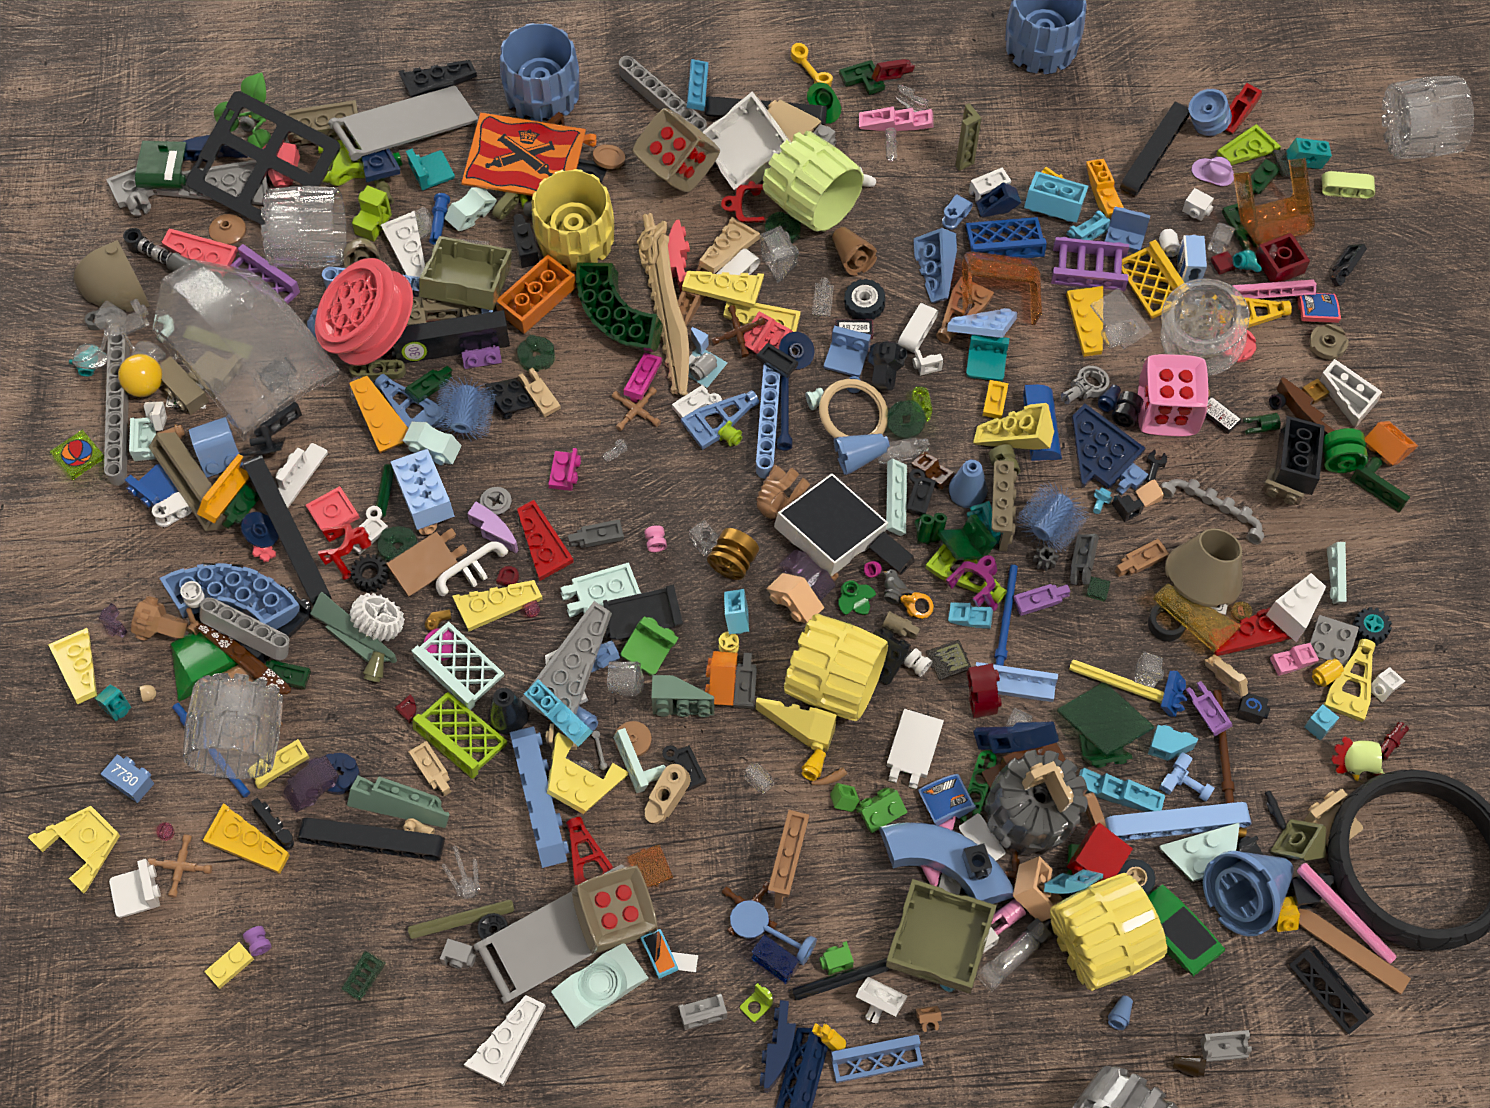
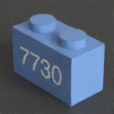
M117 754L102 771L101 775L106 782L138 803L154 785L150 778L151 774L144 768L140 770L136 768V764L130 758L125 757L123 759Z

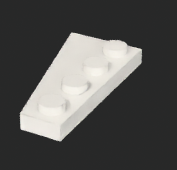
M415 211L381 224V228L405 275L420 277L425 267L416 215Z
M525 995L507 1015L504 1022L477 1049L472 1058L467 1060L464 1067L504 1086L546 1007L545 1004Z

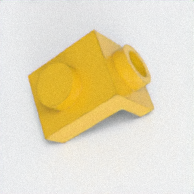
M1292 896L1285 897L1276 922L1278 932L1298 930L1300 913Z

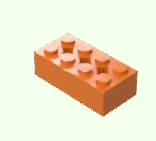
M546 255L498 298L496 302L497 311L504 310L505 319L525 334L576 288L575 275L551 256Z

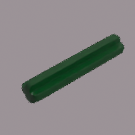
M385 464L383 467L376 506L382 511L381 518L386 516L394 471L391 464Z

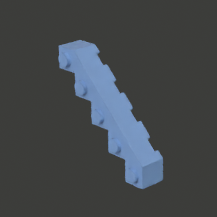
M534 726L510 732L542 868L567 862L566 854L569 853L567 840L562 841L559 829V826L563 825L560 813H555L552 801L554 797L547 794L548 781L546 772L549 771L547 759L542 760L539 745H543L540 732L536 733Z

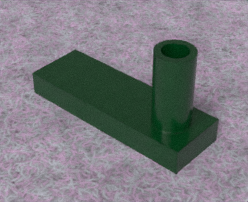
M1373 457L1366 466L1360 464L1350 480L1400 513L1410 496L1375 474L1382 465V461L1377 457Z

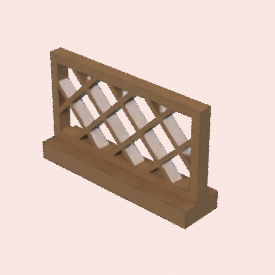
M788 810L768 887V893L775 894L774 908L781 909L783 898H789L809 821V814Z

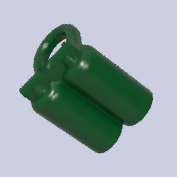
M936 513L934 517L924 514L916 519L914 525L917 530V544L939 542L941 538L937 533L939 530H945L947 516L943 513Z

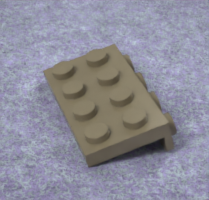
M356 100L285 111L286 115L335 140L340 138L335 130L331 129L328 121L334 117L343 118L358 113ZM341 125L347 137H352L345 125ZM289 133L287 136L289 143L296 146L312 143L294 133Z
M997 460L994 463L991 529L994 532L1001 533L999 551H1007L1008 544H1012L1013 535L1015 534L1013 518H1015L1016 506H1014L1016 489L1014 488V483H1016L1017 471H1014V462Z

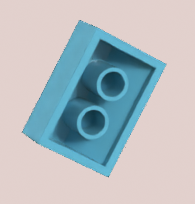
M1036 171L1028 190L1024 208L1077 223L1088 186Z

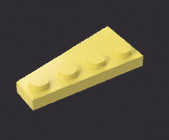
M726 302L724 317L729 320L732 319L728 307L735 305V313L742 326L752 323L760 311L793 332H797L801 311L756 303L755 307L752 308Z
M534 580L511 584L505 588L498 589V587L490 588L489 591L469 592L468 595L460 596L458 594L452 596L468 631H472L543 600Z
M88 628L49 644L50 650L76 703L79 704L97 696Z

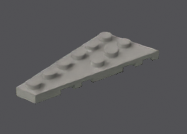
M595 601L532 683L533 685L539 679L575 715L612 614ZM523 695L521 700L549 719L533 702Z

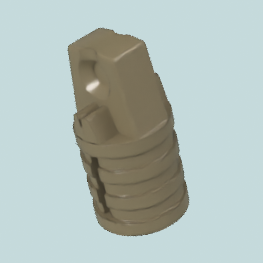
M890 611L882 625V628H886L904 638L908 636L916 639L920 628L912 625L910 620L904 619Z

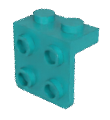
M972 334L966 376L1003 381L1010 338Z

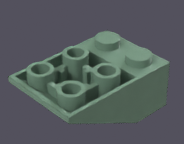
M652 675L653 714L661 717L668 715L709 717L714 715V696L673 675Z

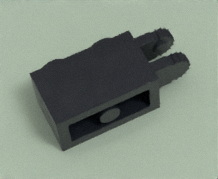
M515 214L513 217L515 226H512V232L521 268L535 266L539 262V256L530 222L526 223L522 214Z

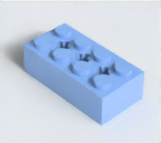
M428 449L391 461L396 480L417 530L455 517L449 497Z

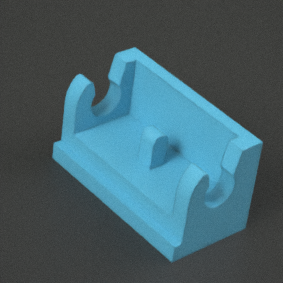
M1098 210L1095 212L1097 215H1094L1088 221L1077 227L1071 226V230L1067 231V235L1072 239L1093 240L1108 231L1110 219Z

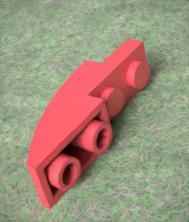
M679 219L675 221L670 231L668 251L672 278H677L679 290L682 292V285L687 273L684 271V268H686L685 260H687V252H690L689 242L684 240L686 231L685 227L681 226Z

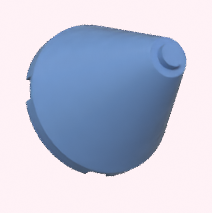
M1227 851L1216 856L1207 864L1203 876L1204 894L1209 907L1214 906L1221 917L1218 920L1224 926L1243 936H1258L1272 928L1278 920L1294 874V868L1292 863L1285 858L1240 851Z

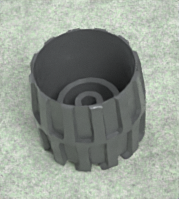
M1036 750L1027 751L1019 760L1016 758L1012 759L999 772L991 785L990 792L985 801L984 811L987 813L989 831L998 838L1000 845L1006 849H1014L1020 855L1045 854L1055 849L1073 834L1086 812L1088 800L1084 795L1088 789L1085 779L1082 776H1076L1075 772L1078 767L1068 759L1064 762L1058 759L1059 753L1053 751H1046L1044 755H1037ZM1054 761L1056 766L1061 768L1064 775L1063 780L1066 786L1071 788L1074 795L1073 802L1065 811L1059 812L1045 782L1025 790L1022 781L1025 779L1026 773L1031 771L1030 768L1039 763L1046 765ZM1034 797H1039L1042 803L1038 802Z

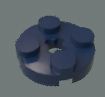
M344 753L327 754L317 769L319 784L327 793L333 795L346 793L352 787L357 776H360L355 759ZM337 770H341L344 773L339 775L338 778H335L333 774Z

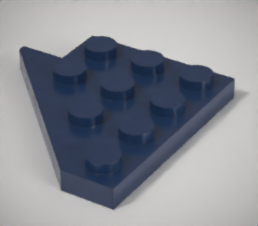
M1085 403L1072 417L1081 487L1084 488L1095 478L1109 489L1121 477V474L1144 453L1146 448Z

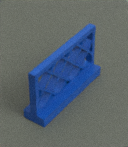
M1038 217L966 223L972 262L1045 257L1047 243L1046 239L1043 238ZM1034 224L1035 227L1033 229H1030L1026 227V225ZM1008 226H1015V227H1017V229H1016L1015 231H1013V230H1011V229H1009V228H1007V227H1008ZM996 227L999 230L997 232H994L990 230V228ZM971 229H979L981 231L977 234L971 231ZM1022 230L1028 234L1024 237L1018 233ZM1002 232H1005V233L1009 234V236H1008L1007 238H1005V237L1001 236L1000 234H1001ZM986 233L992 237L988 240L982 237V235ZM1013 237L1018 239L1017 241H1010ZM977 240L982 242L980 244H974Z

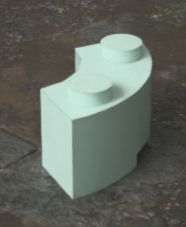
M473 187L461 200L449 206L445 219L458 231L466 230L474 226V221L480 216L484 218L493 208L497 199L486 189Z
M411 422L403 439V442L409 446L408 449L414 453L428 449L432 460L439 465H444V463L453 465L462 446L452 434L438 431L427 422Z

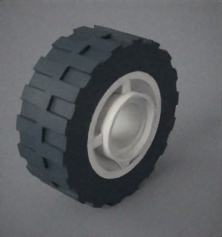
M859 279L856 282H852L847 287L844 297L845 310H847L848 315L858 320H874L876 317H879L885 307L883 287L874 280Z

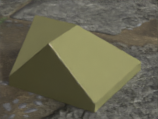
M1290 819L1286 829L1283 830L1270 852L1272 855L1304 861L1325 858L1326 827L1322 824Z

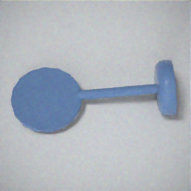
M752 900L743 901L732 910L730 916L731 926L739 936L755 938L764 931H767L798 948L796 961L802 966L812 954L817 938L809 936L803 944H800L769 927L768 913L759 902Z

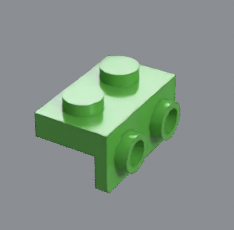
M888 787L883 788L877 792V796L862 800L859 803L860 805L855 808L858 813H861L869 832L873 833L880 827L907 813L897 790Z

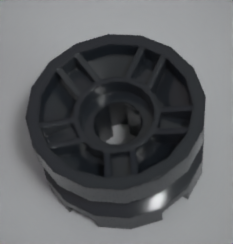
M487 914L478 924L480 939L483 940L493 935L490 933L492 927L497 929V932L508 926L507 921L500 914ZM492 943L487 945L488 947L494 948Z

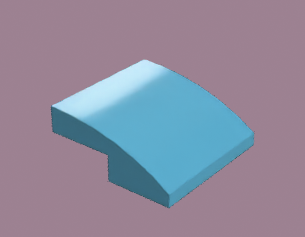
M1084 869L1074 875L1062 873L1045 883L1044 892L1057 894L1077 892L1102 879L1103 874Z

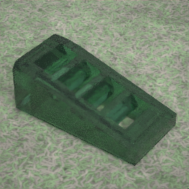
M365 951L342 987V990L361 1001L387 962L373 953ZM368 960L376 964V966L373 968L368 965ZM363 968H365V969H367L368 971H370L371 974H370V975H367V974H365L364 972H362L361 970H362ZM359 975L366 980L365 984L356 979V977ZM355 983L361 987L360 992L351 987V984Z

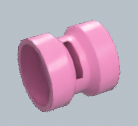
M651 526L645 529L648 551L660 552L667 548L666 540L663 538L665 533L662 526Z

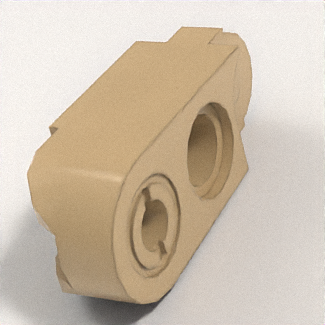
M671 764L663 770L644 809L645 817L650 823L659 824L662 821L664 822L685 794L691 779L688 771L683 766ZM676 773H677V774H678V779L673 780L674 777H675V775H676ZM666 791H669V798L663 801V794Z

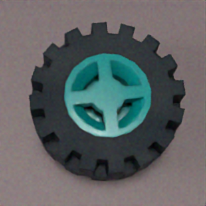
M1369 607L1367 610L1366 608L1362 609L1353 621V626L1359 627L1356 640L1368 639L1373 641L1376 646L1379 643L1382 644L1392 629L1390 627L1392 622L1388 621L1390 617L1388 615L1385 616L1383 610L1379 612V608L1374 610L1372 607Z

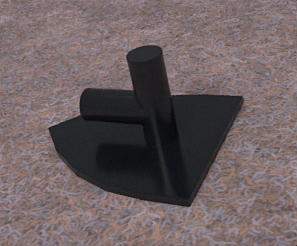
M268 425L260 426L262 436L249 439L252 448L239 454L253 456L282 450L285 437L272 440Z

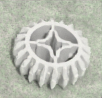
M375 593L360 595L351 606L349 615L351 616L350 621L354 623L353 627L359 628V633L363 632L366 634V637L370 636L373 640L377 638L380 642L382 640L389 641L394 639L403 628L404 613L400 611V607L395 606V602L389 601L388 598H383L381 594L379 596Z

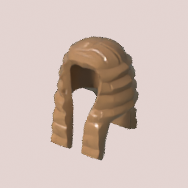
M774 464L769 472V476L763 481L761 491L758 492L756 500L758 510L765 517L776 519L779 511L803 495L810 486V483L802 478L790 498L786 496L783 491L790 487L799 475L794 468H790L786 473L782 468Z

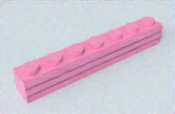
M1313 279L1233 285L1232 296L1258 299L1316 295L1317 284Z

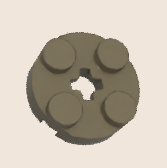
M1326 324L1325 326H1318L1312 331L1309 339V350L1321 358L1333 361L1345 353L1349 341L1343 329L1333 324ZM1330 339L1332 344H1327L1325 341Z

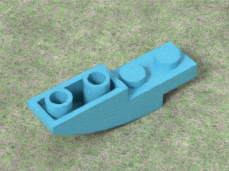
M539 679L524 693L578 747L593 732Z

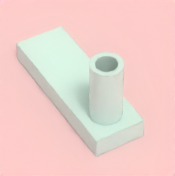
M626 729L617 730L613 738L629 772L628 774L636 793L643 792L649 785L648 783L660 778L666 767L661 765L643 771Z

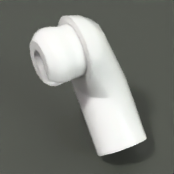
M864 174L862 186L874 187L876 179Z

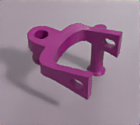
M987 555L982 557L977 564L970 561L963 562L946 579L948 586L953 589L964 572L977 574L986 581L987 586L973 598L975 605L980 607L985 600L986 607H992L993 611L998 608V604L993 600L990 593L996 585L992 577L997 573L995 559Z

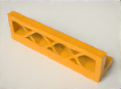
M238 454L205 494L197 515L214 524L250 479L247 471L240 468L244 456Z

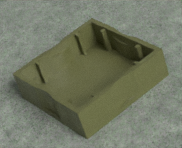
M439 236L432 250V256L426 263L419 278V297L493 310L511 269L512 249L474 244L464 240Z
M912 879L903 907L900 925L896 930L889 951L886 967L971 994L997 905L969 896L955 895L943 888Z

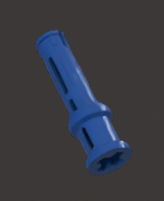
M437 193L434 196L435 205L432 208L434 217L429 239L432 245H435L438 237L442 236L444 218L448 212L447 206L450 203V197L444 193Z

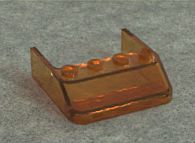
M1306 158L1288 160L1293 188L1291 197L1255 206L1250 172L1233 174L1240 221L1256 244H1263L1289 233L1297 236L1313 230L1315 220Z
M973 251L967 252L962 259L963 316L968 315L972 306V277L981 276L1030 283L1031 323L1036 325L1042 314L1040 271L1034 262L1027 258Z

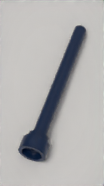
M781 375V435L777 439V448L787 451L792 449V438L789 435V377L786 378Z

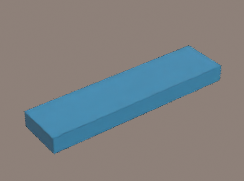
M691 59L686 108L704 111L708 62Z

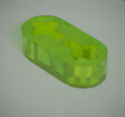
M919 386L913 389L911 396L914 415L918 421L927 422L932 416L930 395L925 387ZM917 394H921V396H923L922 401H920L919 396H917ZM922 407L924 408V412L926 413V415H923V413L921 412Z

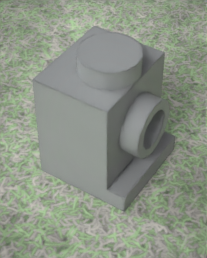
M447 939L440 960L444 966H447L449 962L450 966L457 969H462V967L469 968L474 965L476 954H474L472 946Z

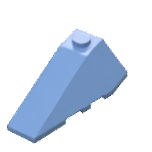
M944 228L914 238V256L916 261H919L921 267L919 270L921 275H924L925 286L931 303L948 299L957 253L956 233Z

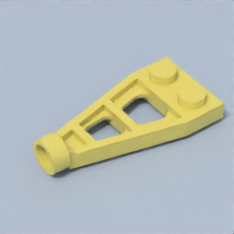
M1361 639L1359 641L1357 650L1344 667L1341 677L1337 678L1330 687L1324 703L1328 709L1360 722L1365 720L1371 702L1372 655L1376 646L1373 641L1368 639ZM1354 663L1365 666L1363 677L1350 672ZM1351 680L1360 684L1359 697L1342 691L1346 681Z

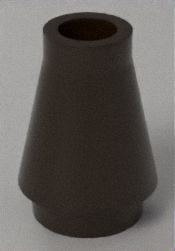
M1175 1055L1173 1069L1180 1070L1197 1078L1198 1076L1204 1077L1207 1059L1201 1058V1056Z

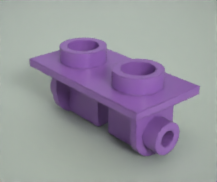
M493 345V347L461 352L465 369L502 363L499 346L495 347Z

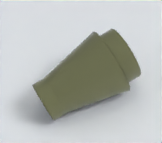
M373 651L363 672L365 674L364 679L380 682L381 678H383L384 653Z

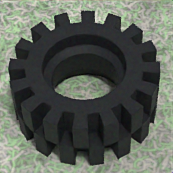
M366 554V558L360 556V561L356 559L354 561L355 565L351 566V576L355 586L360 588L362 592L366 589L367 593H371V589H373L374 593L377 592L376 588L378 587L380 590L383 589L382 584L386 585V579L389 580V572L385 561L380 556L377 558L374 554L372 558L370 554ZM369 568L377 570V575L371 579H365L362 576L363 572Z

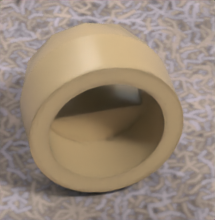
M140 686L143 702L153 700L156 697V690L153 686Z

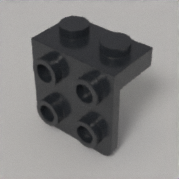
M884 628L883 630H875L873 634L888 642V651L879 680L884 684H890L913 649L910 648V643L903 639L897 640L893 637V632Z

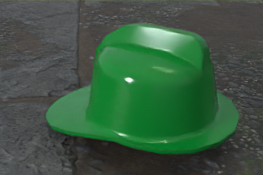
M817 82L813 84L807 92L809 104L827 106L826 123L835 122L841 114V104L835 92L826 83Z

